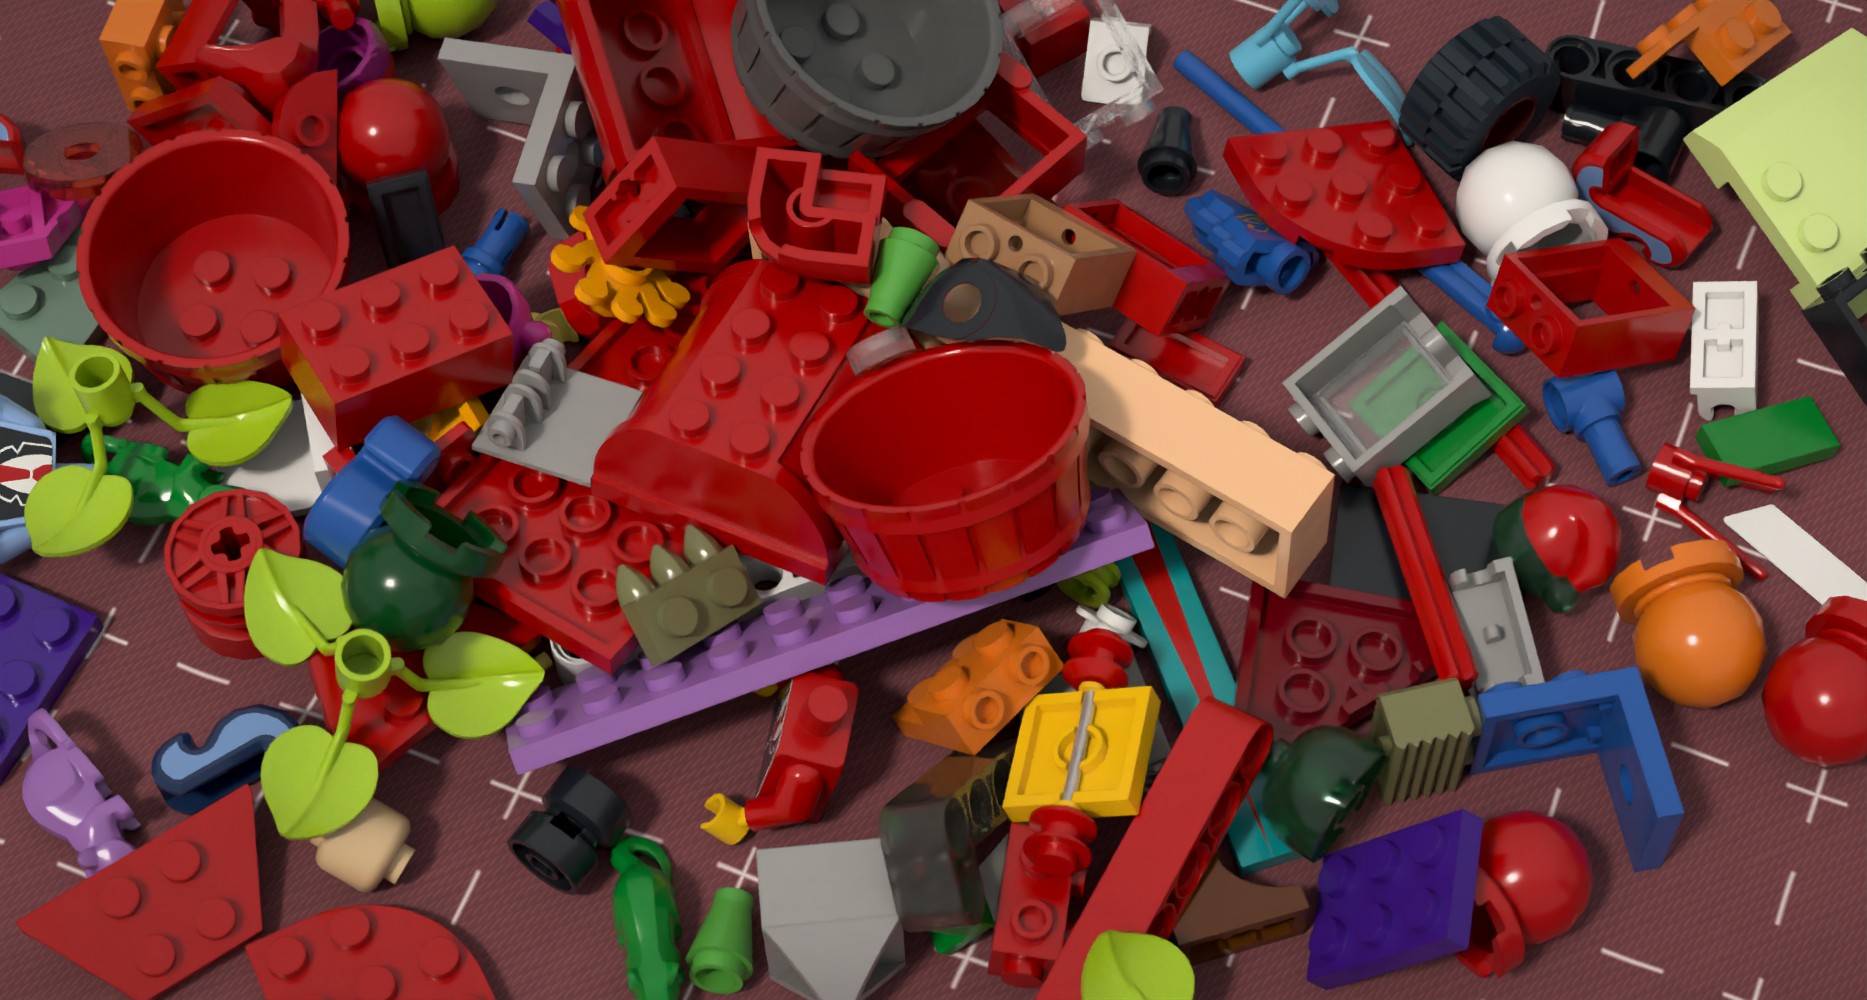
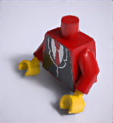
M834 662L752 691L760 696L768 697L778 688L780 689L776 697L755 798L749 799L745 807H741L721 793L714 794L705 802V808L716 814V816L710 822L701 824L700 828L727 845H735L746 835L749 827L753 831H761L804 821L818 823L843 770L859 695V686L845 681L840 668Z

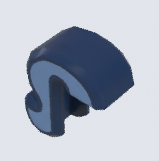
M264 704L237 708L216 723L205 744L201 747L196 746L188 732L178 733L164 742L158 748L152 760L153 779L166 804L172 810L193 816L243 785H249L261 778L262 761L270 744L280 734L300 725L285 710Z

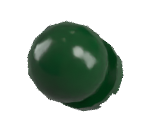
M402 479L395 483L392 490L385 495L379 504L381 516L388 524L368 532L349 552L340 585L344 608L356 630L370 629L378 632L388 642L391 652H413L442 645L468 617L475 599L473 577L490 579L496 575L506 556L503 553L508 547L506 541L496 529L472 510H469L464 520H462L452 512L436 504L442 495L440 491L415 481Z

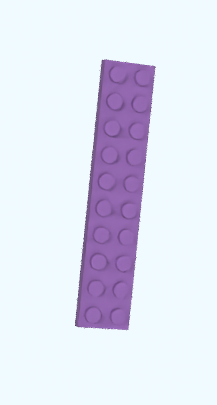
M1108 487L1091 488L1087 520L1083 530L1079 531V537L1073 546L1063 556H1059L1058 560L1046 570L1032 578H1026L1025 582L994 594L991 592L986 594L987 596L970 600L924 602L916 601L914 598L906 599L895 596L885 591L883 587L880 588L869 577L863 578L861 575H848L829 583L824 593L801 600L799 597L783 598L766 606L763 609L762 615L740 623L735 619L665 663L651 666L642 650L638 655L639 659L622 664L612 676L598 667L592 666L580 672L576 676L575 682L552 690L549 686H539L518 715L506 726L510 757L517 775H521L1154 548L1148 524L1119 487L1112 490Z

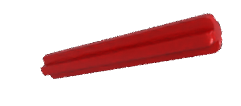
M1403 465L1384 466L1377 470V476L1373 479L1372 484L1439 680L1456 677L1459 680L1462 691H1466L1474 686L1475 680L1479 677V671L1409 471Z

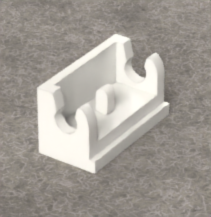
M1757 281L1693 282L1692 305L1696 309L1692 317L1690 395H1697L1698 413L1703 419L1710 421L1714 416V406L1727 404L1735 407L1734 415L1757 410L1759 342Z

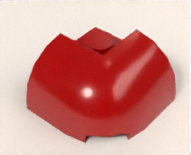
M757 147L747 197L749 229L758 248L777 269L804 278L871 285L887 194V175L823 169L822 153Z

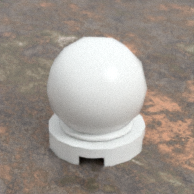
M1519 141L1507 142L1486 149L1465 168L1457 191L1455 213L1462 233L1487 256L1486 271L1493 282H1495L1504 254L1607 240L1608 228L1589 201L1578 199V190L1571 171L1561 160L1542 145Z

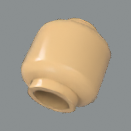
M374 797L366 809L348 825L326 836L310 840L311 844L318 847L316 851L317 865L325 872L363 893L376 889L383 878L395 885L416 849L405 844L410 833L409 819Z

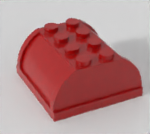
M550 0L558 8L604 156L601 169L606 187L653 136L749 148L766 147L811 152L797 145L798 142L795 140L790 141L767 122L768 119L765 116L762 117L752 105L744 92L745 86H741L735 71L731 49V24L738 0ZM640 184L638 185V188H637V193H638V195H639V193H640V188H641V187H640Z
M752 259L735 263L720 272L701 300L699 314L626 421L617 425L609 433L600 446L594 460L593 475L590 478L591 493L684 531L686 526L690 524L708 532L722 546L726 547L733 544L737 552L826 586L849 546L831 517L824 512L815 500L812 488L803 474L800 465V451H802L800 447L803 436L810 423L815 421L814 417L821 408L836 394H840L843 388L867 374L865 372L874 365L887 358H890L889 361H886V363H889L890 360H893L898 355L903 357L918 351L923 352L924 350L908 328L902 327L896 335L898 329L879 326L866 318L863 312L869 298L856 294L848 287L834 286L817 279L804 278L777 269L773 263L763 259Z

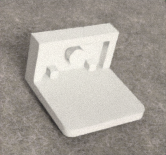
M302 393V400L293 401L291 413L263 451L241 464L225 467L216 466V471L223 472L226 475L223 483L219 485H230L267 493L287 506L293 517L307 515L316 499L332 480L322 456L335 447Z

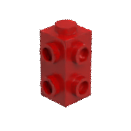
M1011 822L1004 856L987 974L1001 976L1003 982L1014 987L1037 988L1044 983L1077 923L1066 921L1069 899L1082 900L1087 868L1066 877H1054L1042 873L1023 852L1025 839L1035 833L1029 825Z

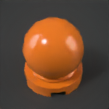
M1702 539L1671 546L1674 559L1659 563L1645 571L1641 560L1632 563L1615 577L1609 588L1620 619L1630 624H1636L1632 635L1638 669L1651 687L1661 696L1679 706L1710 709L1738 698L1748 690L1757 678L1767 654V646L1761 616L1749 597L1736 590L1744 579V573L1735 551L1731 553L1727 542L1724 540Z

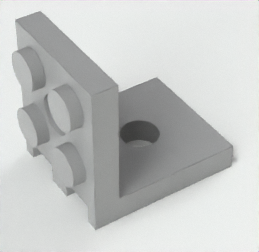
M445 37L437 59L476 116L531 125L512 183L550 238L565 240L575 234L577 229L573 228L569 223V216L573 209L579 205L590 206V187L597 167L602 166L604 156L580 79L576 78L578 72L573 56L571 54Z

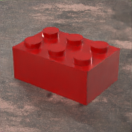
M454 245L277 312L282 362L338 452L364 442L365 437L384 417L399 415L408 423H412L512 383L513 333Z

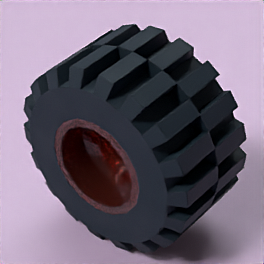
M1493 16L1490 19L1485 18L1454 36L1423 67L1403 101L1400 110L1401 115L1398 119L1399 127L1402 128L1401 131L1450 177L1456 181H1461L1466 166L1486 149L1511 141L1525 142L1544 118L1555 97L1561 80L1559 78L1561 73L1560 67L1506 18L1503 19L1501 16Z

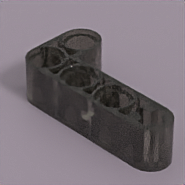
M1018 738L988 742L975 756L953 751L887 802L882 808L879 817L881 848L896 912L900 923L908 932L973 926L979 924L983 918L985 894L975 846L1009 818L1002 805Z

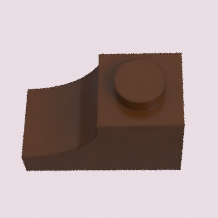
M1216 853L1168 941L1178 947L1186 956L1191 966L1304 934L1310 907L1300 883L1290 886H1263L1245 881L1224 868L1218 853Z

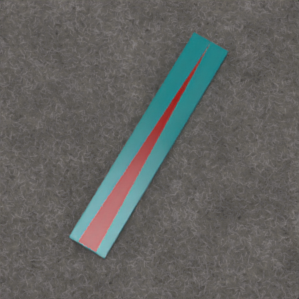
M1144 518L1148 524L1155 547L1120 559L1114 563L1121 572L1119 584L1133 618L1136 619V625L1141 637L1148 641L1145 647L1179 729L1182 731L1197 704L1205 697L1211 696L1233 706L1236 683L1172 534ZM1267 758L1224 836L1241 877L1304 856L1305 845Z

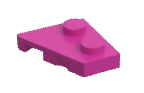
M96 172L0 191V269L6 268L12 271L26 270L37 265L40 261L52 259L85 218L95 197L101 195Z

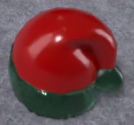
M1559 484L1543 489H1534L1519 495L1507 503L1497 513V517L1493 522V535L1497 550L1501 558L1511 556L1520 588L1531 597L1543 600L1545 605L1555 614L1562 615L1571 612L1578 604L1581 593L1604 585L1616 570L1622 550L1621 528L1610 505L1594 491L1573 484Z

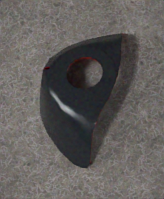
M979 257L962 258L940 272L914 302L896 332L897 335L902 327H906L931 336L954 340H982L997 337L1024 339L1055 352L1064 351L1066 346V334L1059 314L1045 291L1029 276L994 261ZM960 284L976 286L982 296L978 312L965 322L956 323L950 321L943 311L944 300L947 294Z

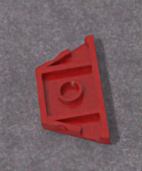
M476 603L472 604L466 621L455 631L486 634L506 641L526 653H529L539 645L542 634L508 614ZM352 625L349 632L356 630L354 625ZM425 649L413 652H391V658H402L404 666L420 678L428 679L423 668ZM317 650L308 659V671L316 697L320 699L324 710V722L327 732L333 737L338 726L344 691L336 680L335 655L327 657ZM391 676L387 687L380 694L367 699L358 698L355 704L350 731L345 742L356 743L369 748L377 758L378 774H380L438 727L428 713L427 703L430 692L416 691L398 676Z
M248 784L243 785L15 921L26 936L65 957L74 965L113 986L117 991L132 1000H156L263 934L254 796Z

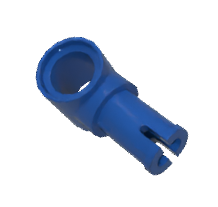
M1615 369L1564 378L1554 376L1546 379L1542 384V396L1550 420L1559 432L1566 433L1572 430L1578 441L1586 442L1604 477L1606 485L1608 487L1619 486L1639 475L1642 465L1620 426L1623 420L1621 413L1625 407V396Z

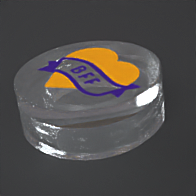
M897 326L857 343L848 350L846 356L855 376L859 377L874 369L877 370L882 365L911 354L916 348L907 328Z

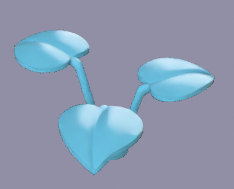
M1288 0L1269 23L1229 52L1230 59L1238 73L1255 90L1261 88L1281 72L1291 80L1300 72L1339 61H1347L1353 65L1365 84L1387 108L1399 126L1400 110L1406 95L1391 73L1367 49L1360 53L1356 48L1350 46L1296 62L1295 54L1301 51L1302 47L1298 38L1288 26L1308 6L1316 12L1322 10L1326 16L1331 17L1338 12V0ZM1402 132L1404 145L1408 148L1413 142Z

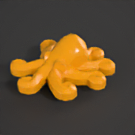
M579 205L575 207L569 216V223L573 228L586 233L588 240L577 243L573 248L568 245L558 244L554 247L550 256L551 262L556 269L564 273H576L585 264L591 266L586 278L580 279L575 286L574 294L577 299L583 304L590 306L591 310L600 316L613 317L622 322L632 324L638 322L643 313L647 321L652 325L660 328L670 327L676 319V310L683 309L690 300L688 290L684 286L672 282L667 276H674L677 271L606 265L583 216L588 206Z

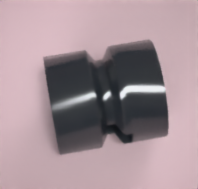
M566 767L541 798L545 810H532L507 840V845L515 858L541 881L562 893L575 895L600 864L596 851H609L634 819L632 812L625 802L604 783L578 768Z

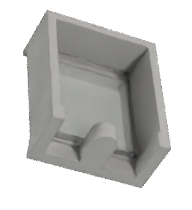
M1401 285L1282 382L1296 400L1288 408L1292 416L1311 438L1320 431L1332 445L1323 454L1333 468L1346 482L1357 476L1367 487H1373L1372 483L1373 479L1377 476V470L1384 466L1393 467L1401 464L1472 405L1491 396V393Z

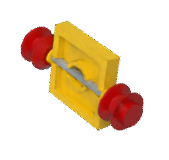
M1093 628L1078 633L1068 642L1067 650L1071 659L1064 664L1062 676L1064 681L1076 692L1037 694L1025 705L1002 808L1012 822L1029 821V826L1035 834L1025 839L1023 852L1039 871L1054 877L1070 876L1074 872L1082 871L1090 865L1092 853L1086 844L1091 843L1096 838L1098 831L1096 823L1091 818L1138 815L1161 701L1152 686L1127 688L1129 678L1125 669L1133 662V650L1117 633L1104 628Z

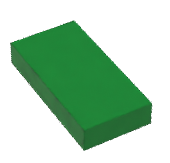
M1811 396L1702 424L1695 436L1706 458L1761 471L1770 475L1833 458L1840 447V443ZM1717 475L1724 488L1743 483L1742 481Z

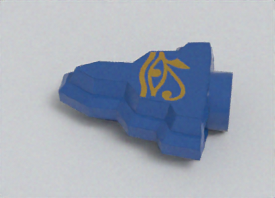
M1210 189L1201 197L1187 199L1183 211L1192 224L1193 235L1200 244L1214 253L1215 262L1225 269L1228 278L1237 285L1267 286L1278 294H1288L1304 281L1307 273H1310L1319 262V254L1316 251V247L1306 239L1299 237L1296 244L1290 242L1272 229L1257 212L1249 210L1231 197Z

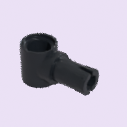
M1575 102L1570 104L1562 124L1561 139L1589 146L1608 125L1624 122L1640 127L1638 153L1633 164L1664 182L1668 181L1684 145L1683 138L1689 133L1688 123L1683 116L1672 109L1657 105L1644 107L1637 116L1625 113L1621 117L1590 109Z

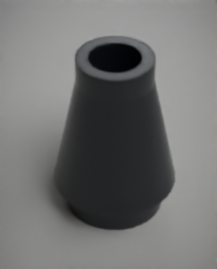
M1169 106L1163 108L1158 113L1156 125L1137 162V168L1144 185L1157 194L1175 195L1181 193L1197 175V162L1192 134L1193 118L1190 112L1182 107Z

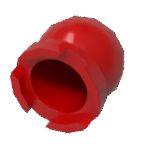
M396 77L364 82L342 98L337 108V166L339 168L341 187L353 199L349 208L364 222L376 226L365 180L426 166L438 216L448 209L460 189L459 159L450 140V124L437 100L422 85Z
M1846 595L1829 597L1806 623L1805 639H1800L1773 662L1761 693L1767 727L1774 740L1792 756L1806 763L1826 768L1858 763L1867 756V601Z
M1530 810L1510 811L1483 822L1469 947L1466 950L1453 953L1462 965L1478 977L1485 978L1495 971L1497 978H1501L1523 963L1525 945L1536 946L1567 933L1585 913L1594 884V876L1590 857L1573 828L1546 813Z

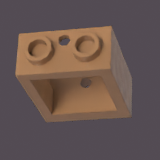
M1030 193L968 199L943 258L956 263L962 258L979 257L1025 274L1045 291L1059 316L1112 307L1138 250L1040 196ZM1068 230H1073L1076 234V240L1073 244H1069L1066 240L1065 235Z

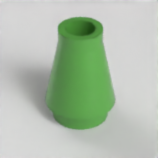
M894 227L889 237L879 241L869 300L863 312L866 318L879 326L898 329L908 310L940 267L939 261L936 258L940 248L932 238L911 228Z
M724 887L715 892L713 904L686 955V963L690 968V980L697 987L711 993H735L742 988L744 980H747L753 973L752 911L754 898L742 889Z

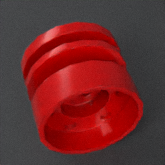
M240 488L210 494L191 504L172 524L164 545L165 571L175 593L180 599V604L189 624L199 641L221 656L241 660L265 657L255 647L249 636L244 612L245 584L251 563L260 548H266L286 556L311 560L307 553V547L302 538L300 528L289 509L267 493Z

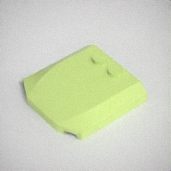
M1850 28L1683 138V141L1717 189L1729 182L1800 282L1790 289V292L1802 309H1805L1820 297L1816 287L1826 278L1845 267H1849L1852 272L1863 264L1864 260L1859 254L1867 247V37ZM1867 288L1847 303L1857 319L1867 313Z

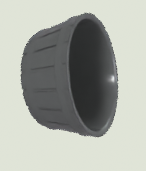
M738 0L731 24L733 62L741 86H745L744 92L752 105L762 117L765 116L768 119L767 122L790 141L795 140L798 142L797 145L811 152L822 153L823 156L832 155V158L848 160V157L855 151H859L866 158L872 159L897 152L915 141L919 136L946 126L983 96L984 91L989 88L996 76L1001 60L998 58L1002 54L1004 38L1002 19H999L1001 11L998 0Z

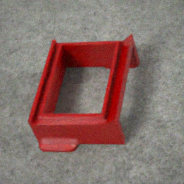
M1003 49L1002 54L998 57L1001 60L996 76L989 88L984 91L983 96L973 106L952 122L937 130L919 136L905 148L883 156L874 164L859 151H855L848 157V171L887 175V194L883 216L895 227L911 228L929 236L938 244L943 255L947 250L955 228L926 203L915 199L898 183L986 109L1045 156L1000 196L1034 193L1049 201L1084 171L1087 135L1029 89L1032 84L1031 72Z

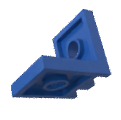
M1637 666L1589 674L1584 670H1572L1557 675L1549 682L1523 686L1520 682H1505L1495 685L1485 693L1478 695L1476 703L1482 721V734L1471 739L1474 761L1473 764L1466 765L1469 775L1597 753L1634 873L1661 868L1684 816V809Z

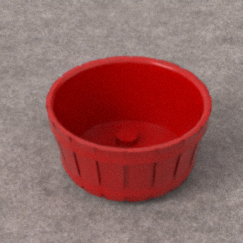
M222 128V131H216V129L194 131L176 136L175 140L170 141L168 139L134 157L132 163H126L108 180L100 190L102 192L101 195L95 197L81 227L83 233L78 238L76 270L80 276L77 278L81 294L89 311L93 313L92 316L110 339L126 354L141 362L160 381L187 394H191L207 384L217 385L218 382L230 384L250 380L271 384L279 388L294 382L282 362L277 312L348 286L352 254L351 237L344 202L335 183L331 184L332 179L322 166L307 153L303 155L301 149L280 138L268 134L262 136L261 132L245 129Z
M975 340V342L970 343L969 341L945 344L928 348L927 351H918L882 365L877 370L874 369L843 388L840 394H836L821 408L814 417L815 421L810 423L803 436L800 447L802 450L800 451V465L804 476L812 488L815 500L833 520L850 547L855 563L861 571L880 588L883 587L885 591L895 596L906 599L914 598L916 601L946 602L947 600L954 602L987 596L986 594L991 592L994 594L1025 582V579L1028 577L1036 576L1054 564L1059 556H1063L1073 546L1079 537V531L1083 530L1087 520L1091 500L1090 484L1087 477V438L1090 418L1086 403L1085 383L1080 373H1077V369L1066 358L1057 353L1052 354V350L1024 342L1014 343V341Z

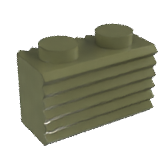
M1456 677L1377 694V706H1375L1374 717L1372 718L1373 723H1371V729H1369L1370 735H1368L1369 740H1367L1366 753L1382 802L1389 806L1392 805L1395 799L1404 803L1407 796L1416 801L1420 793L1429 798L1433 791L1442 795L1445 788L1455 792L1464 766L1473 764L1474 761L1471 739L1482 734L1481 716L1473 696L1464 697L1459 680Z

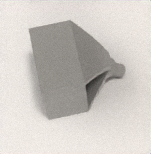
M895 837L756 850L761 924L769 976L772 981L807 1000H864L906 966Z

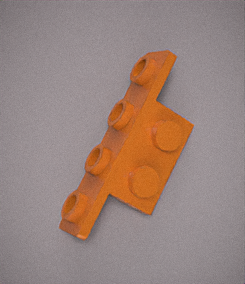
M1697 0L1694 4L1691 3L1669 22L1659 26L1637 44L1635 48L1642 56L1625 71L1632 79H1635L1685 42L1721 87H1723L1792 32L1782 21L1776 6L1769 0Z

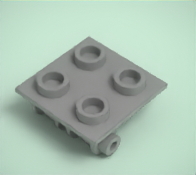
M546 338L543 342L535 343L529 350L528 355H526L515 373L512 383L507 386L471 445L472 450L591 487L590 478L593 475L594 460L600 446L617 425L627 420L642 398L643 391L567 368L564 356L566 353L565 347L555 339Z

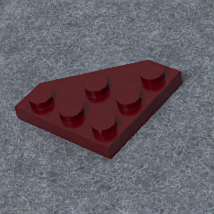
M1252 580L1233 706L1273 725L1274 735L1268 755L1293 760L1373 713L1375 706H1377V694L1420 685L1437 675L1413 601L1298 580L1284 599Z

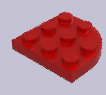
M1389 120L1228 137L1222 156L1245 197L1258 215L1272 229L1290 242L1296 244L1299 237H1302L1315 247L1333 251L1331 261L1364 269L1399 270L1459 262L1466 244Z
M354 905L324 911L244 946L266 1000H496L477 960L454 934L428 917L398 907Z

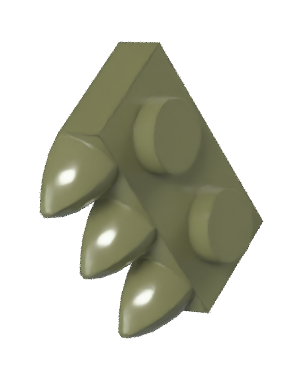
M691 524L686 526L684 534V551L687 563L672 550L655 544L652 546L650 555L653 583L640 571L625 564L619 565L617 569L616 592L620 607L651 666L667 662L763 603L733 544L722 547L708 532Z

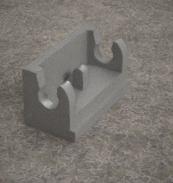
M1511 556L1493 560L1487 565L1486 569L1478 572L1467 573L1465 568L1453 572L1448 579V585L1479 671V677L1475 680L1474 686L1467 690L1468 695L1473 696L1477 702L1479 694L1485 693L1491 687L1501 683L1520 682L1523 686L1544 683L1545 680Z

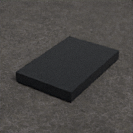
M1341 483L1329 586L1412 601L1374 487ZM1416 493L1447 582L1450 575L1457 570L1465 568L1467 573L1478 572L1486 569L1487 565L1493 560L1511 556L1525 606L1530 540L1527 537L1522 517L1523 507Z

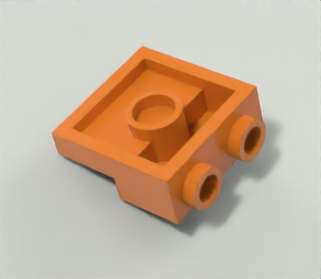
M116 0L99 41L127 108L131 112H134L142 103L178 91L155 66L186 13L182 0Z
M1001 619L962 640L952 652L953 658L933 677L918 683L909 692L907 702L892 718L906 737L975 756L1063 669L1064 664L1038 626Z

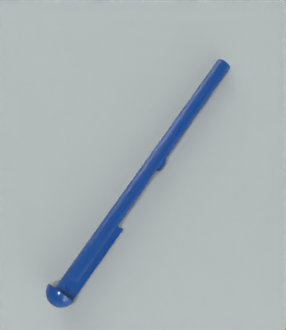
M1188 49L1177 56L1173 67L1254 135L1286 131ZM1461 260L1457 263L1415 268L1496 335L1492 344V348L1502 354H1516L1527 347L1486 306L1493 286Z

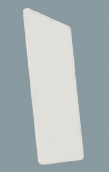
M1770 504L1724 518L1725 524L1820 604L1823 605L1829 597L1845 595L1867 601V582L1776 506Z

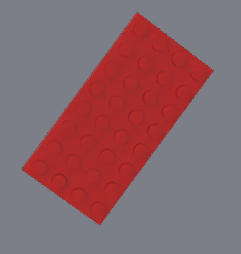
M750 241L720 272L735 263L753 259ZM677 271L674 276L667 275L672 282L684 286L690 293L689 302L683 309L676 310V319L670 327L660 328L652 325L647 321L643 313L638 322L632 324L614 318L567 368L643 391L644 395L699 314L701 300L719 273ZM481 453L476 458V463L469 466L442 493L436 503L464 520L469 510H472L496 529L508 545L503 553L506 555L502 561L503 564L496 575L490 579L473 577L475 596L611 676L639 646V642L617 598L616 574L618 566L621 564L630 566L640 571L653 583L650 555L652 546L655 544L672 550L687 563L684 551V530L592 495L591 487Z

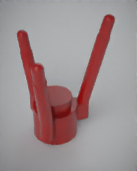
M1665 442L1652 465L1646 482V489L1660 494L1655 508L1675 516L1703 539L1726 541L1730 552L1735 551L1742 568L1757 580H1765L1767 571L1682 503L1685 499L1697 503L1709 478L1719 480L1717 475L1742 481L1743 483L1736 485L1767 494H1773L1776 490L1783 489L1786 484L1785 480L1761 471L1702 457Z

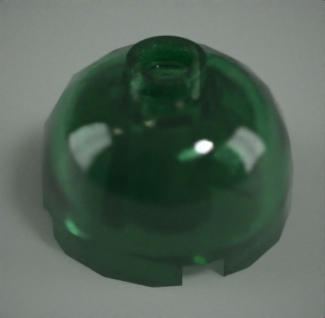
M1323 724L1308 728L1291 744L1283 738L1278 739L1271 747L1259 771L1268 777L1262 792L1261 803L1263 817L1272 833L1297 854L1314 864L1318 862L1344 833L1345 829L1340 826L1354 809L1358 812L1367 799L1386 762L1387 756L1384 755L1386 751L1366 737L1345 727Z

